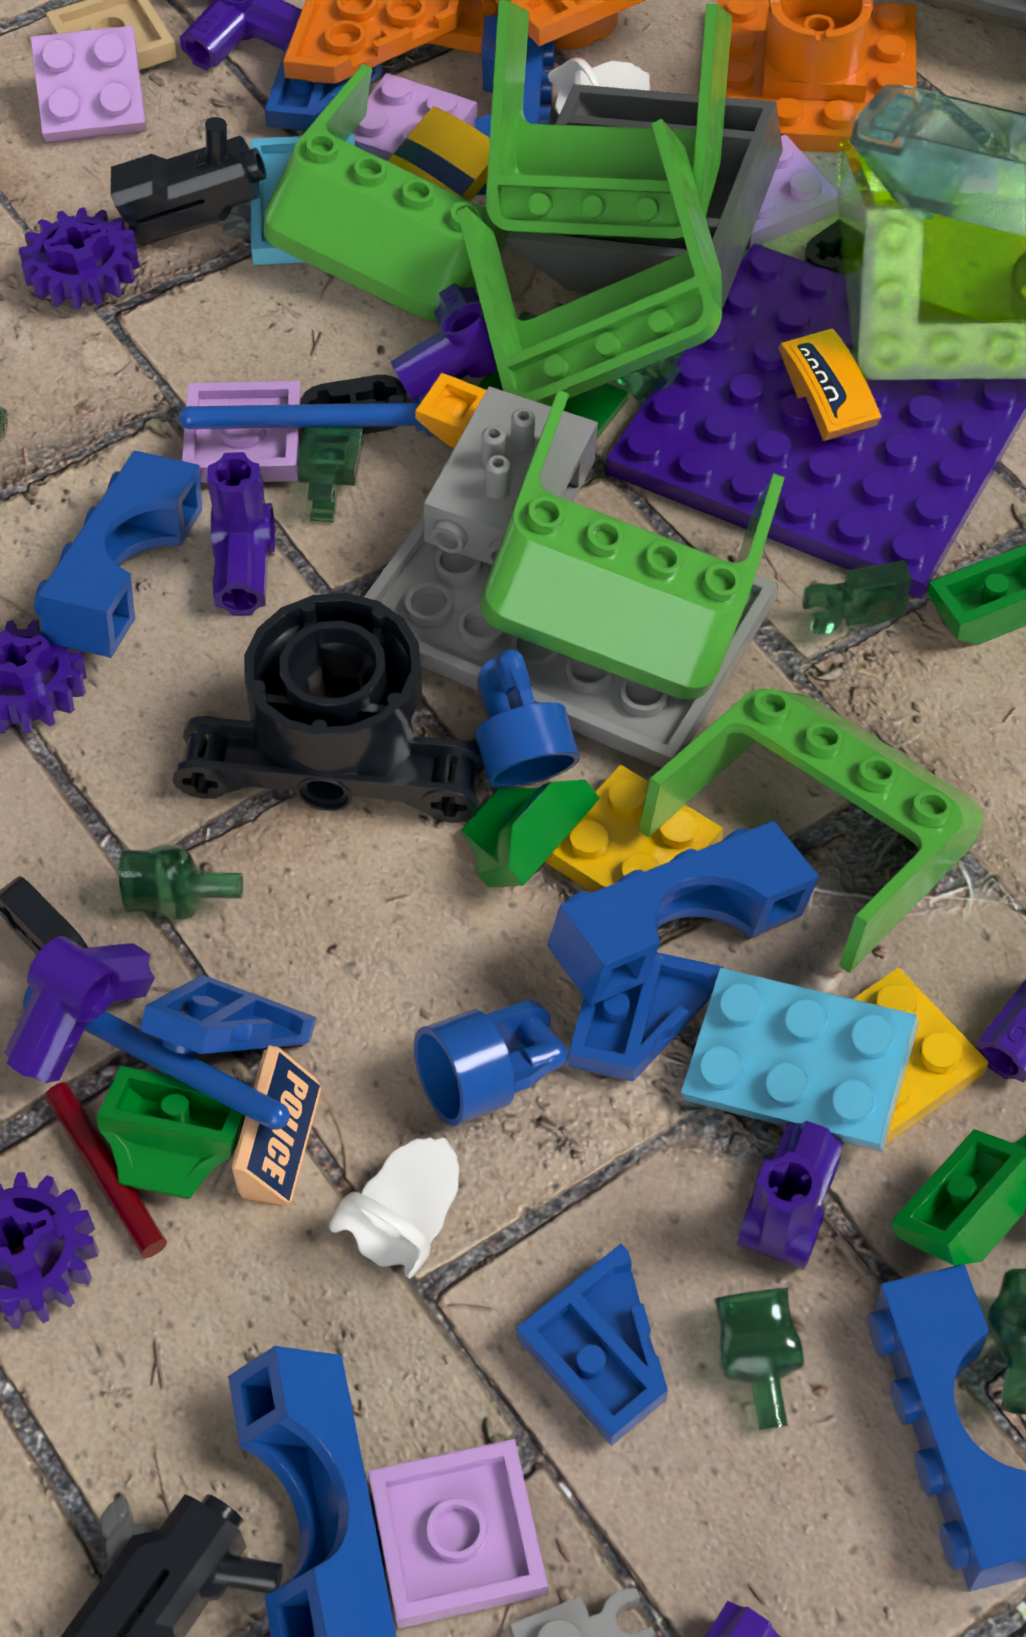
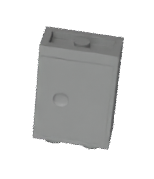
M490 386L488 387L424 502L425 542L436 545L441 550L449 553H460L491 565L493 564L551 406ZM563 411L540 473V482L546 491L574 502L595 461L598 422Z

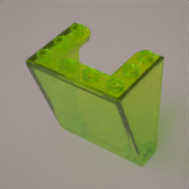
M840 139L837 200L854 360L865 380L1026 379V162L1018 168H1013L1011 164H1000L998 191L894 192L895 170L893 166L882 165V168L878 169L870 163L869 142L867 139Z

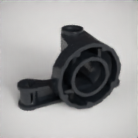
M349 593L311 595L281 607L257 628L244 654L245 687L250 721L223 719L212 716H197L189 719L185 723L183 738L187 744L182 762L175 766L172 778L175 786L183 793L202 799H214L247 787L296 791L299 799L305 804L325 811H337L346 808L351 804L353 796L400 801L427 813L437 820L461 823L476 816L479 802L474 794L476 776L483 771L484 765L478 746L468 741L414 736L411 719L422 696L419 642L405 619L377 600ZM452 758H457V765H452ZM450 797L455 798L454 804H450Z

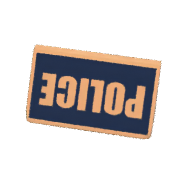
M268 1045L267 1050L264 1049L254 1089L285 1104L289 1110L290 1119L285 1127L279 1130H272L246 1116L231 1167L238 1193H240L242 1199L285 1206L289 1205L293 1199L321 1087L313 1075L279 1047Z

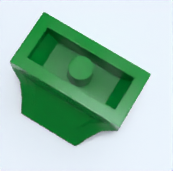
M1026 544L935 578L929 582L927 594L957 640L982 644L1026 626Z
M586 780L548 782L535 788H498L478 810L476 816L471 818L461 829V834L467 840L476 856L477 874L488 887L524 886L599 801V796Z
M121 1065L97 1114L98 1130L111 1145L117 1166L118 1181L121 1185L190 1199L211 1171L232 1157L239 1142L246 1116L169 1075Z
M973 1129L891 1220L895 1237L954 1266L982 1262L1024 1214L1026 1208V1148Z

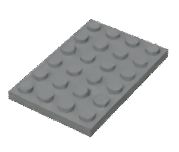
M424 514L364 597L381 602L405 619L419 642L421 667L479 691L477 679L483 665L490 659L498 657L504 650H517L524 657L532 684L531 689L535 703L555 702L564 705L572 731L658 768H662L692 741L777 599L778 583L755 575L749 598L716 679L703 696L691 700L670 696L502 632L491 626L482 615L480 597L492 565L460 553L443 551L436 545L425 542Z

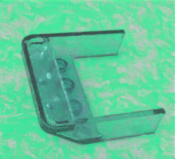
M891 84L883 86L855 117L850 143L892 198L902 204L901 211L904 214L920 219H932L934 214L1026 236L1025 113L910 86Z

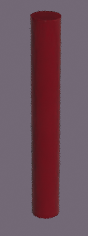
M66 1082L52 1086L45 1093V1100L144 1258H149L158 1254L167 1245V1240L135 1189L119 1183L114 1156L71 1087Z

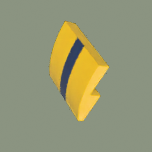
M432 106L388 159V162L471 201L487 182L490 138L454 115Z

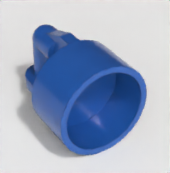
M507 649L501 652L498 657L487 661L480 670L477 679L487 720L476 728L475 737L489 785L495 788L526 786L553 778L574 767L579 762L580 756L565 706L555 702L535 703L525 660L519 651Z
M527 1000L489 1014L473 1009L418 1029L414 1038V1057L419 1079L431 1106L445 1123L456 1126L507 1107L513 1101L514 1093L531 1087L546 1074L561 1068L565 1064L568 1057L567 1049L549 1029L550 1015L539 1002Z

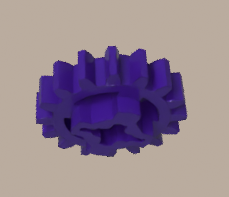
M79 208L76 217L75 215L67 216L64 211L57 212L58 221L53 224L43 219L38 221L40 234L35 232H27L25 234L27 246L19 248L25 283L27 286H33L35 296L38 299L50 294L52 305L55 307L60 306L66 299L72 300L74 309H80L83 300L89 299L97 306L103 305L102 295L107 292L116 297L122 295L120 282L133 284L135 281L133 269L140 268L133 230L125 229L124 220L121 217L109 222L107 211L100 210L94 217L87 216L85 208Z
M13 620L7 621L5 631L0 632L1 734H5L11 724H20L24 733H31L32 722L39 719L46 725L52 726L55 724L53 713L56 710L72 713L75 710L72 697H83L85 695L83 679L87 678L83 653H79V650L49 643L42 635L39 620H32L26 629H17V625Z
M25 1172L17 1173L13 1188L3 1189L0 1183V1286L5 1285L13 1288H0V1312H5L12 1329H20L25 1312L34 1311L42 1323L50 1321L48 1304L54 1300L70 1308L75 1303L68 1288L72 1282L89 1284L92 1279L87 1264L82 1260L98 1257V1247L94 1237L89 1235L95 1230L88 1210H80V1201L72 1188L58 1196L59 1190L55 1180L48 1175L40 1181L37 1188H31ZM24 1245L25 1250L14 1255L13 1249Z

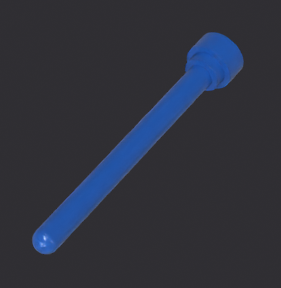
M417 397L415 403L187 406L180 411L178 416L181 426L190 430L416 426L418 432L426 431L428 437H437L415 419V411L424 397Z
M29 985L24 995V1010L34 991ZM106 1011L94 1021L87 1023L84 1031L272 1130H279L289 1122L290 1113L285 1104L191 1055L179 1054L168 1050L162 1045V1040L139 1031V1028Z

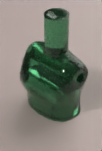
M162 844L148 850L124 849L119 861V885L126 913L152 912L171 919L184 920L196 914L202 898L241 899L243 895L244 881L242 873L199 872L192 855L179 846Z
M1022 1268L1011 1269L1005 1272L999 1294L990 1305L987 1316L989 1334L1007 1364L1001 1407L1009 1413L1018 1415L1026 1414V1269Z
M789 1288L766 1289L714 1298L720 1324L719 1354L723 1376L729 1380L751 1383L759 1430L788 1426L780 1379L800 1370L804 1365L801 1340L790 1313Z

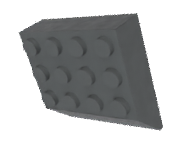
M573 84L555 125L652 128L651 123L663 119L670 129H696L699 95ZM726 97L721 162L706 214V221L722 273V308L725 305L783 151L777 103L775 101ZM509 231L506 236L508 247L567 290L593 293L687 252L685 240L526 234Z

